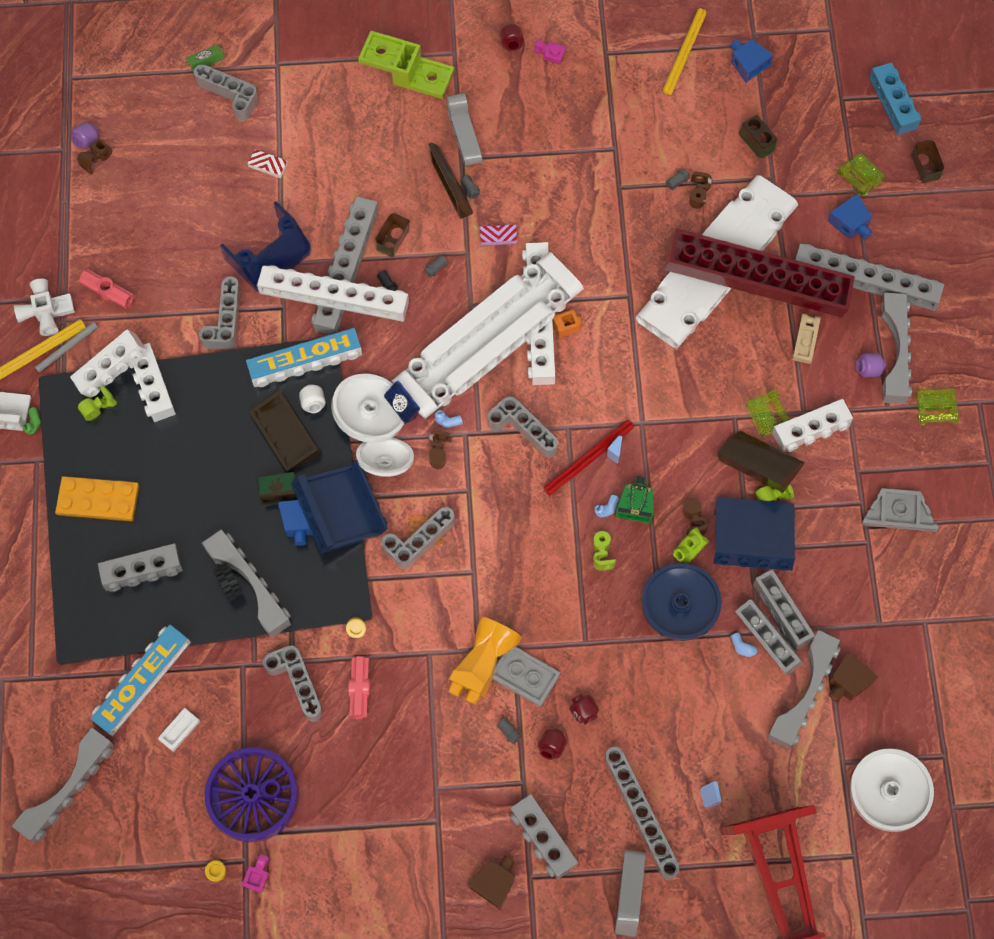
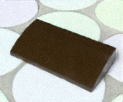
M432 142L429 143L431 162L459 218L462 219L473 214L442 149Z
M278 390L249 411L287 472L306 464L322 454L286 395L281 390Z
M742 431L733 435L717 452L719 461L784 493L805 464L803 461Z

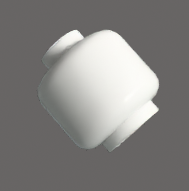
M307 385L301 389L299 399L303 410L309 413H317L325 406V397L321 387Z

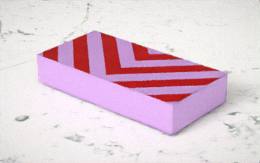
M516 225L480 226L481 246L517 244Z

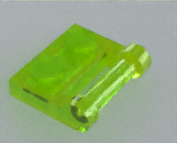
M861 152L848 163L842 165L837 171L840 176H844L859 190L858 193L862 197L884 181L886 177ZM849 170H851L866 185H863Z
M955 389L916 392L920 425H926L929 422H959ZM950 410L951 414L926 415V411Z
M777 390L747 401L745 404L761 437L771 434L774 426L791 420V417L787 416L778 398ZM769 401H772L781 419L778 423L767 404Z

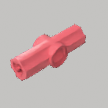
M89 269L84 270L80 275L79 283L101 295L104 300H110L125 309L133 303L134 294L114 284L110 278L102 277Z
M363 656L352 658L351 679H349V716L354 719L367 718L368 697L370 696L369 658Z

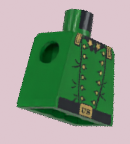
M637 476L635 477L634 485H625L617 506L615 518L652 524L653 489L645 487L647 480L645 477Z

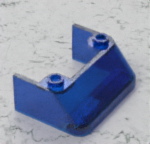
M277 201L273 204L276 216L279 219L278 228L283 234L255 256L249 250H241L234 255L224 244L220 245L224 260L258 292L257 284L263 266L269 267L272 265L284 270L293 269L311 253L310 242L296 220Z

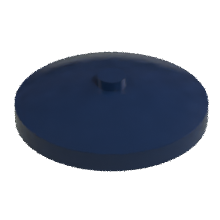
M686 563L670 564L657 570L648 579L642 595V610L649 625L661 636L675 641L694 640L705 635L715 625L721 611V594L714 579L703 569Z

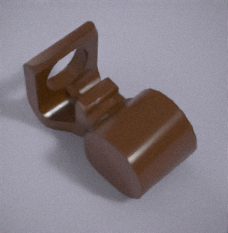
M102 140L95 141L90 146V151L78 154L79 166L88 173L93 174L92 161L96 163L98 159L102 161L107 160L112 154V148Z
M694 172L691 182L701 184H697L696 188L691 191L689 204L692 208L700 209L705 204L706 194L711 188L712 178L708 173Z
M436 430L429 435V443L432 447L429 459L430 465L434 469H441L446 464V454L443 451L444 444L438 443L436 440L452 441L449 432Z
M689 498L684 503L683 514L686 518L691 519V525H701L697 528L703 536L706 534L708 521L704 517H700L702 510L700 502L695 498ZM688 528L686 535H688L694 528Z

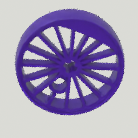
M243 748L228 754L212 769L205 786V805L210 819L223 834L241 842H261L276 836L290 823L298 805L299 789L292 769L280 756L262 748ZM258 756L252 784L247 757ZM265 757L273 760L257 784L262 758ZM241 758L244 759L248 784L245 783L233 765V762ZM276 764H279L284 769L283 772L273 779L266 780ZM230 765L244 787L222 775L221 772ZM288 775L291 784L280 786L277 781ZM219 777L241 790V792L219 788ZM269 786H277V791L274 794L269 795L266 793ZM292 789L291 800L279 798L282 791ZM253 790L256 794L253 795L254 798L250 799L248 795ZM219 792L239 796L220 801ZM264 800L288 803L289 807L284 814ZM240 801L223 813L221 805ZM260 803L282 816L281 820L274 825ZM256 805L271 825V828L263 832L260 829ZM242 806L227 828L224 818ZM253 806L258 833L246 834ZM247 808L243 832L232 831Z

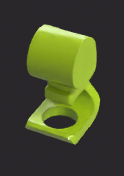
M105 386L100 387L104 394L102 399L99 397L95 398V400L87 398L79 403L78 409L86 421L93 420L101 414L100 408L116 406L117 402Z
M789 484L784 493L772 489L770 486H765L755 492L757 499L760 501L777 502L778 498L792 500L795 497L791 484Z
M605 531L597 532L593 542L594 551L596 552L593 557V566L599 571L614 569L616 559L600 561L601 558L608 557L607 550L611 542L610 535Z

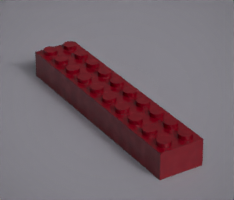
M678 228L675 229L671 236L664 270L841 318L849 310L855 278L853 275Z

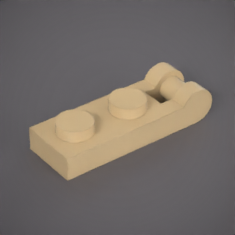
M802 313L792 360L811 364L821 317H810L808 314Z

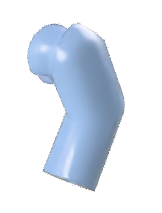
M438 410L435 413V421L445 428L463 424L460 415L450 418L442 410Z
M611 495L608 504L604 506L597 505L594 512L600 518L614 514L620 498Z
M740 633L730 636L738 654L746 657H752L757 654L756 646L744 643Z

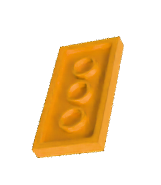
M62 476L55 513L62 516L133 521L139 484L135 482Z

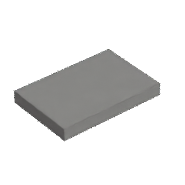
M515 647L501 656L496 664L492 680L541 708L560 677L561 672Z

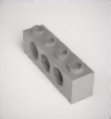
M175 543L98 563L102 586L106 591L109 590L111 592L117 591L120 587L137 586L143 581H156L162 576H175L178 572L183 571L179 551ZM159 561L165 562L163 566L156 567ZM140 566H145L142 572H137ZM126 571L123 577H117L119 572Z
M773 569L755 578L753 583L754 589L794 650L797 651L811 643L815 637L814 633Z
M749 599L735 611L785 674L790 675L805 663L754 600Z
M531 794L510 808L512 814L509 816L516 826L519 824L523 829V832H521L527 843L531 841L535 847L533 852L539 860H544L547 865L545 869L551 878L555 876L558 880L578 866L577 860ZM527 817H534L537 822L529 826L525 823V819ZM543 833L547 835L548 840L545 843H540L536 837ZM557 851L560 854L559 859L551 860L548 856L549 852Z

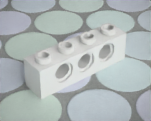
M127 329L70 376L81 394L92 398L100 392L101 386L112 383L114 378L120 373L125 372L147 350L138 336Z
M150 343L144 344L147 352L139 360L132 363L130 368L135 369L136 373L133 374L136 385L140 384L141 389L138 390L142 401L146 400L147 405L144 406L148 417L152 416L153 421L156 422L176 415L154 352ZM143 365H148L147 368L140 369ZM149 381H154L151 385H146ZM160 397L159 400L152 401L153 398Z
M841 399L774 426L772 435L781 451L792 452L800 445H809L820 437L827 438L837 430L844 431L848 429L853 417L844 400ZM831 418L834 420V423H830L826 419ZM814 425L817 427V430H813L809 426ZM792 432H797L800 434V436L796 437L792 434Z

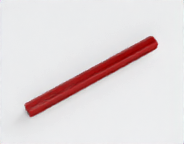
M630 420L622 423L546 484L544 491L549 496L556 492L607 451L608 447L618 436L623 438L633 430V423Z

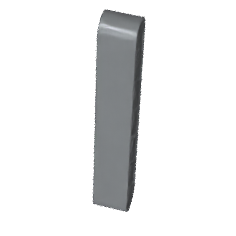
M611 747L606 752L605 764L660 876L665 880H673L679 872V864L623 751L618 747ZM617 754L620 760L612 762L609 759V755ZM625 772L629 778L621 780L618 777V773ZM634 790L638 797L631 799L627 796V792ZM644 809L647 812V816L643 818L637 816L636 810ZM648 827L654 828L656 835L648 836L645 829ZM662 846L665 849V854H656L654 848ZM664 866H673L675 872L673 874H667L664 871Z

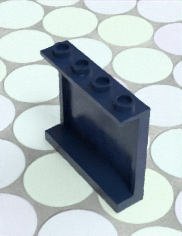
M355 460L350 466L309 477H305L304 474L299 475L291 483L321 554L381 536L388 529L387 521L380 511L379 502L375 499L372 493V486L368 483L365 471L360 467L358 460Z
M725 497L716 498L714 515H716L715 555L713 564L777 569L781 571L793 570L795 561L794 503Z

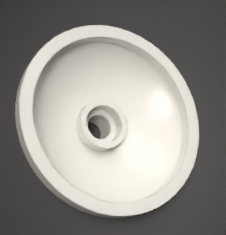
M391 438L379 443L363 442L357 449L356 460H358L360 467L370 474L391 477L407 471L412 466L414 453L407 443Z

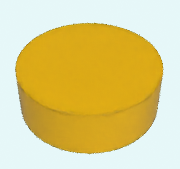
M358 617L351 618L346 624L347 634L352 638L362 637L366 631L365 622Z
M213 860L205 867V875L212 882H219L226 876V867L219 860Z

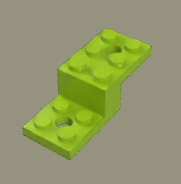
M370 31L358 58L360 64L391 72L393 85L440 99L444 98L455 71L453 66L421 57V45ZM380 49H384L386 51L384 54L377 53V51ZM430 76H435L437 79L434 81H430L427 78Z

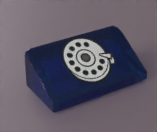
M396 381L384 394V398L400 419L407 424L416 419L420 407L400 381Z

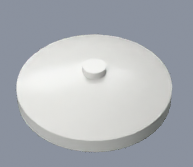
M357 374L346 378L336 388L331 402L332 414L338 426L352 438L368 443L384 442L397 435L406 420L407 408L403 412H396L392 406V401L396 393H402L387 379L373 374Z
M881 749L867 755L856 766L850 781V795L856 811L868 824L883 831L900 832L916 826L925 818L933 803L934 787L928 770L916 757L898 749Z

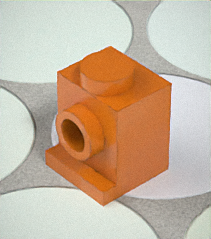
M574 309L554 316L553 327L559 340L562 337L580 332L582 321L580 316L576 315Z

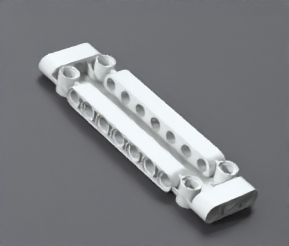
M756 175L749 185L740 191L737 199L731 201L702 235L764 251L775 237L777 231L782 228L785 220L796 209L798 202L764 177ZM670 272L660 283L658 291L651 295V299L635 318L640 325L677 349L689 334L695 331L700 321L703 322L732 288ZM660 300L663 303L658 304L655 301ZM690 321L692 324L688 325L685 322Z
M549 252L536 264L526 266L522 276L516 275L428 345L422 351L421 358L412 359L409 362V368L402 371L391 381L417 412L426 419L439 407L448 405L454 395H460L542 329L554 318L556 312L563 311L566 308V304L584 288L580 281ZM555 299H561L559 302H553ZM422 367L420 371H415L416 368ZM440 393H445L444 396L438 397Z

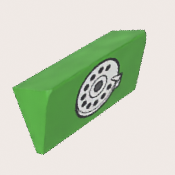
M218 44L186 57L192 72H194L195 67L198 65L209 66L225 59L224 53Z

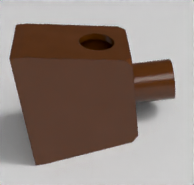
M848 652L829 681L834 687L829 696L835 702H839L843 696L851 701L870 687L878 676Z
M504 856L499 865L490 860L469 881L468 888L501 910L515 881V876L509 872L515 862L507 856Z

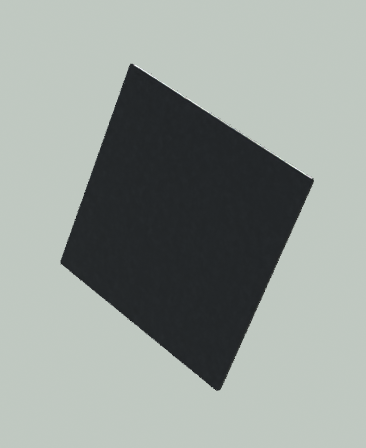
M315 339L156 360L176 415L156 422L153 421L152 416L148 417L144 406L147 403L146 400L142 401L138 390L141 389L140 384L136 385L133 374L136 372L130 366L125 372L120 373L114 378L112 383L105 386L117 402L116 406L100 408L101 414L90 421H86L78 409L79 403L88 397L79 392L70 378L75 372L39 377L56 659L58 664L64 665L146 653L145 649L151 642L154 643L159 638V632L169 625L189 639L191 642L189 646L268 635L258 620V601L251 584L244 576L231 569L243 594L229 601L212 571L221 565L213 561L202 542L221 529L225 535L227 533L231 535L235 541L233 543L236 549L240 548L246 556L244 558L246 563L251 562L257 571L255 575L258 579L261 577L268 585L267 591L270 594L273 592L279 600L277 603L281 609L284 607L291 617L288 619L291 625L280 633L347 624L354 617L361 618L363 621L372 619L363 541L321 554L313 535H306V544L297 546L294 544V537H287L279 502L262 504L257 485V478L290 472H294V476L296 472L297 476L304 474L305 477L353 464L349 435L338 426L331 409L334 392L342 382L340 363L324 366L317 371L311 370L301 376H291L284 381H274L264 387H254L246 363L248 359ZM143 365L140 369H145L148 365ZM149 381L146 385H151L154 381ZM307 385H317L323 390L325 406L317 413L306 412L301 407L299 393ZM100 390V392L96 396H93L91 399L95 400V398L97 397L102 399L104 397V394ZM278 390H281L286 395L322 452L313 460L289 472L285 470L249 413L251 409ZM155 397L152 401H157L160 397ZM62 476L138 483L139 491L134 520L121 521L57 515L55 511ZM174 543L177 546L183 569L177 575L162 576L158 580L151 582L143 581L137 586L120 587L119 590L113 592L106 591L102 586L98 563ZM159 561L156 567L163 566L165 562ZM140 566L137 572H142L145 566ZM126 571L119 572L117 577H123Z

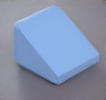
M618 436L608 447L607 456L617 464L619 463L622 436Z
M714 781L701 787L700 791L704 807L718 806L722 801L718 782Z

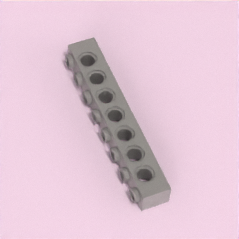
M356 197L355 202L351 203L349 210L351 214L345 220L344 234L340 235L339 249H336L334 252L333 260L335 261L333 266L330 265L329 277L335 280L355 282L379 211L377 201ZM343 264H348L346 267H341ZM333 290V291H331L330 293L334 294V293H337L338 291ZM317 305V313L313 314L311 321L315 332L327 335L338 333L345 310ZM326 312H332L330 315H324Z
M800 243L795 259L855 276L853 284L855 289L883 296L884 293L907 294V301H910V304L936 311L944 288V284L937 280L925 279L919 275H911L898 269L893 270L881 264L868 263L866 260L854 259L845 254L833 253L828 249L815 248L810 244Z

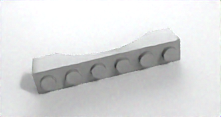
M884 293L881 300V318L893 334L897 351L895 366L882 385V403L905 404L908 397H911L912 387L909 386L911 369H908V363L911 361V352H908L911 336L908 335L910 318H907V312L910 310V301H907V294Z
M221 529L202 542V544L216 564L223 565L227 563L229 568L244 576L251 584L258 601V620L272 639L291 625L288 619L291 616L284 607L282 609L277 604L279 600L273 592L270 594L267 591L268 585L262 577L258 579L255 575L257 571L252 563H246L244 560L246 556L240 548L236 549L233 543L235 541L229 533L225 535Z
M820 630L817 631L807 652L811 670L807 692L793 709L777 717L767 740L788 750L792 745H797L801 736L797 733L800 727H805L809 719L806 713L808 709L813 710L817 701L814 699L816 692H821L825 684L822 681L824 674L829 675L833 666L830 664L832 657L837 658L841 649L838 647L839 639Z
M91 728L79 743L76 766L66 785L48 801L36 807L25 809L12 827L34 844L40 842L46 836V830L50 825H54L59 820V814L63 809L68 808L72 804L75 794L85 788L88 778L98 772L101 762L110 757L114 747L111 741Z

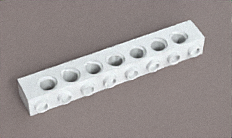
M548 242L526 243V250H522L523 261H526V266L533 262H538L548 253ZM552 320L542 328L543 331L535 333L527 340V344H530L531 350H527V359L531 361V367H528V379L532 378V385L555 384ZM543 345L544 348L539 349L536 346ZM544 362L545 365L539 366L537 363Z
M272 265L262 267L257 284L260 294L404 322L409 304L408 294L401 290L392 291L384 287L376 288L365 283L356 284L348 280L340 281L329 276L320 277L308 272L304 274L293 269H279ZM278 280H284L281 283H276ZM314 287H320L317 290H312ZM333 290L338 291L337 293H334V294L330 293V292L333 291ZM350 294H355L354 297H348ZM369 297L374 298L371 301L366 300ZM386 301H392L391 304H385Z

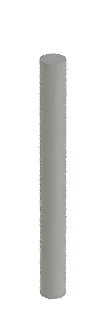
M95 322L91 323L35 366L38 373L98 328Z

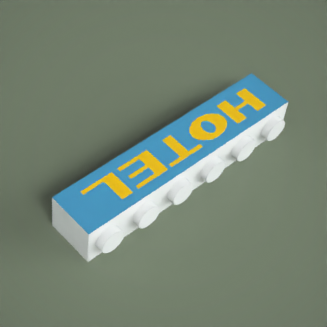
M355 328L251 358L246 360L254 387H264L274 381H284L288 377L301 376L305 372L317 371L324 366L337 365L341 361L348 359L354 360L362 355V350Z
M173 626L164 627L159 632V638L147 646L144 656L138 658L133 663V669L120 678V684L115 690L112 689L106 695L105 699L107 700L102 706L98 705L92 712L93 716L91 719L113 736L191 643L188 638Z

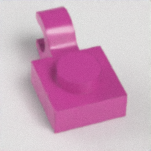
M536 40L534 45V52L543 54L544 60L561 64L566 46L550 41L547 46L540 40Z
M260 854L255 868L252 866L248 867L241 886L259 893L263 892L270 874L264 871L270 859L268 856Z

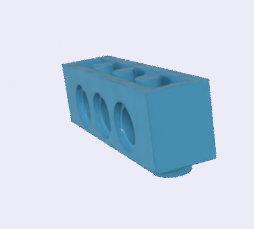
M892 62L872 68L869 79L897 135L917 130L921 116L914 107L913 99L909 97L906 91V85L904 82H901L897 68H894Z

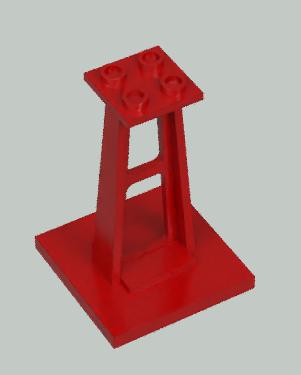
M815 805L795 807L720 827L722 835L744 833L782 939H820L826 937L825 933L819 932L816 929L795 823L797 818L816 814ZM781 828L785 833L793 877L788 880L774 882L758 836L761 833ZM792 885L797 888L805 925L802 930L796 932L790 931L777 894L779 889Z

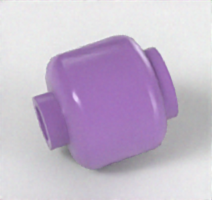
M83 122L72 130L71 140L75 146L86 149L98 140V129L93 124Z
M864 353L856 361L857 372L865 378L879 377L886 366L884 359L878 353Z

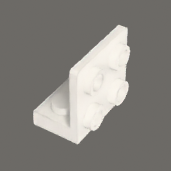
M0 392V429L23 431L31 403L30 395Z

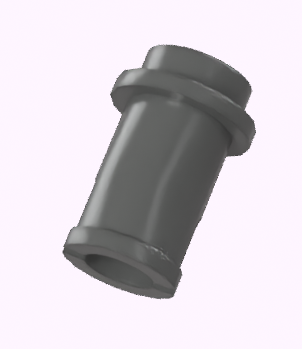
M679 169L677 174L666 181L667 186L674 190L681 183L688 181L689 173L685 169Z
M470 175L464 176L460 182L467 191L466 195L471 199L477 198L480 195V188L474 184Z
M439 255L432 263L426 264L424 271L429 277H435L437 272L447 265L448 262L442 255Z
M507 718L502 719L497 724V727L507 737V742L514 744L521 738L520 731L516 730Z

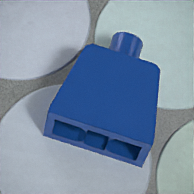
M736 39L730 45L734 50L731 62L746 83L771 66L773 54L754 40H749L742 44Z
M858 194L830 212L828 222L848 238H852L859 233L865 240L873 233L868 227L872 220V215Z
M299 501L279 502L287 537H294V544L297 546L305 545L306 535L313 534Z

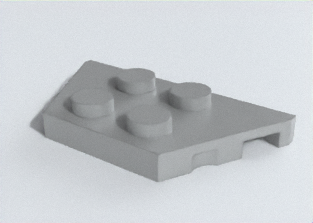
M882 488L862 521L863 526L930 532L938 531V525L934 523L931 511L925 504V499L920 491Z

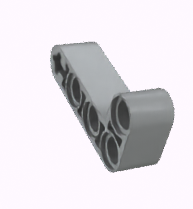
M206 65L195 67L194 76L199 87L233 100L232 107L236 119L244 121L250 117L259 101L254 85Z
M465 93L446 97L448 116L464 166L482 163L481 151L468 114Z
M229 276L222 281L218 326H205L199 331L200 341L206 349L228 350L236 345L241 290L235 277ZM228 303H234L231 306H226ZM226 320H232L229 323H225ZM230 336V339L223 340L224 337Z
M506 397L489 411L487 416L488 427L492 431H500L510 423L543 456L550 458L557 454L558 440L516 398ZM507 406H513L514 409H513V410H507L506 407H507ZM493 418H499L500 421H499V422H493L492 419H493ZM524 418L527 422L521 423L518 420ZM538 431L541 434L538 436L532 435V432Z
M449 507L439 509L404 543L396 535L386 534L381 541L384 553L401 569L410 568L455 525L453 510ZM432 528L437 530V532L432 535L427 533L428 530ZM389 542L396 543L392 548L386 547V544ZM416 542L423 543V545L420 548H416L413 546ZM402 555L409 556V559L406 561H401L399 558Z
M287 646L267 654L263 659V665L267 673L275 676L288 671L305 717L311 722L320 720L323 714L322 708L299 650L295 646ZM289 654H296L297 656L294 660H287ZM271 661L278 662L274 668H269L268 664ZM297 671L304 672L301 678H294V674ZM309 689L311 692L308 696L304 697L301 696L302 690ZM311 702L316 712L314 714L310 712L308 705Z
M625 849L615 924V934L636 937L646 852Z

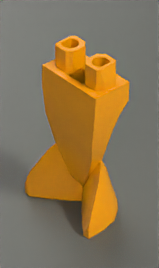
M481 616L475 634L474 648L453 670L449 678L451 684L448 692L456 697H460L463 689L469 690L465 700L476 705L481 697L485 698L495 672L497 657L514 649L522 637L507 626Z

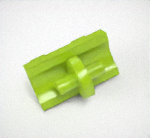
M696 527L677 546L673 555L679 562L683 561L686 564H690L709 541L701 535Z

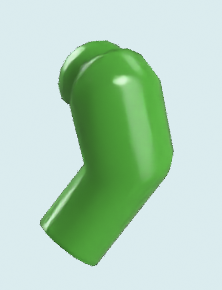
M36 407L28 410L31 420L23 426V431L30 435L36 433L41 425V419Z

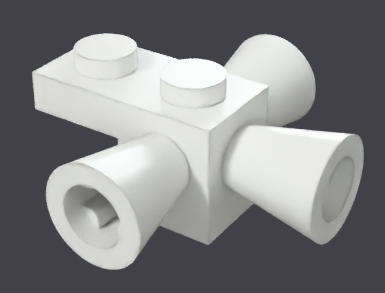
M35 279L30 282V287L34 295L30 296L32 304L14 305L15 315L18 323L36 316L38 321H40V335L51 336L58 332L53 318L75 313L71 294L52 298L48 291V280Z

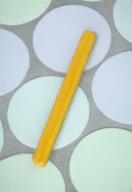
M699 8L696 12L663 88L664 94L671 95L705 19V9Z
M81 319L75 321L0 367V380L86 328Z

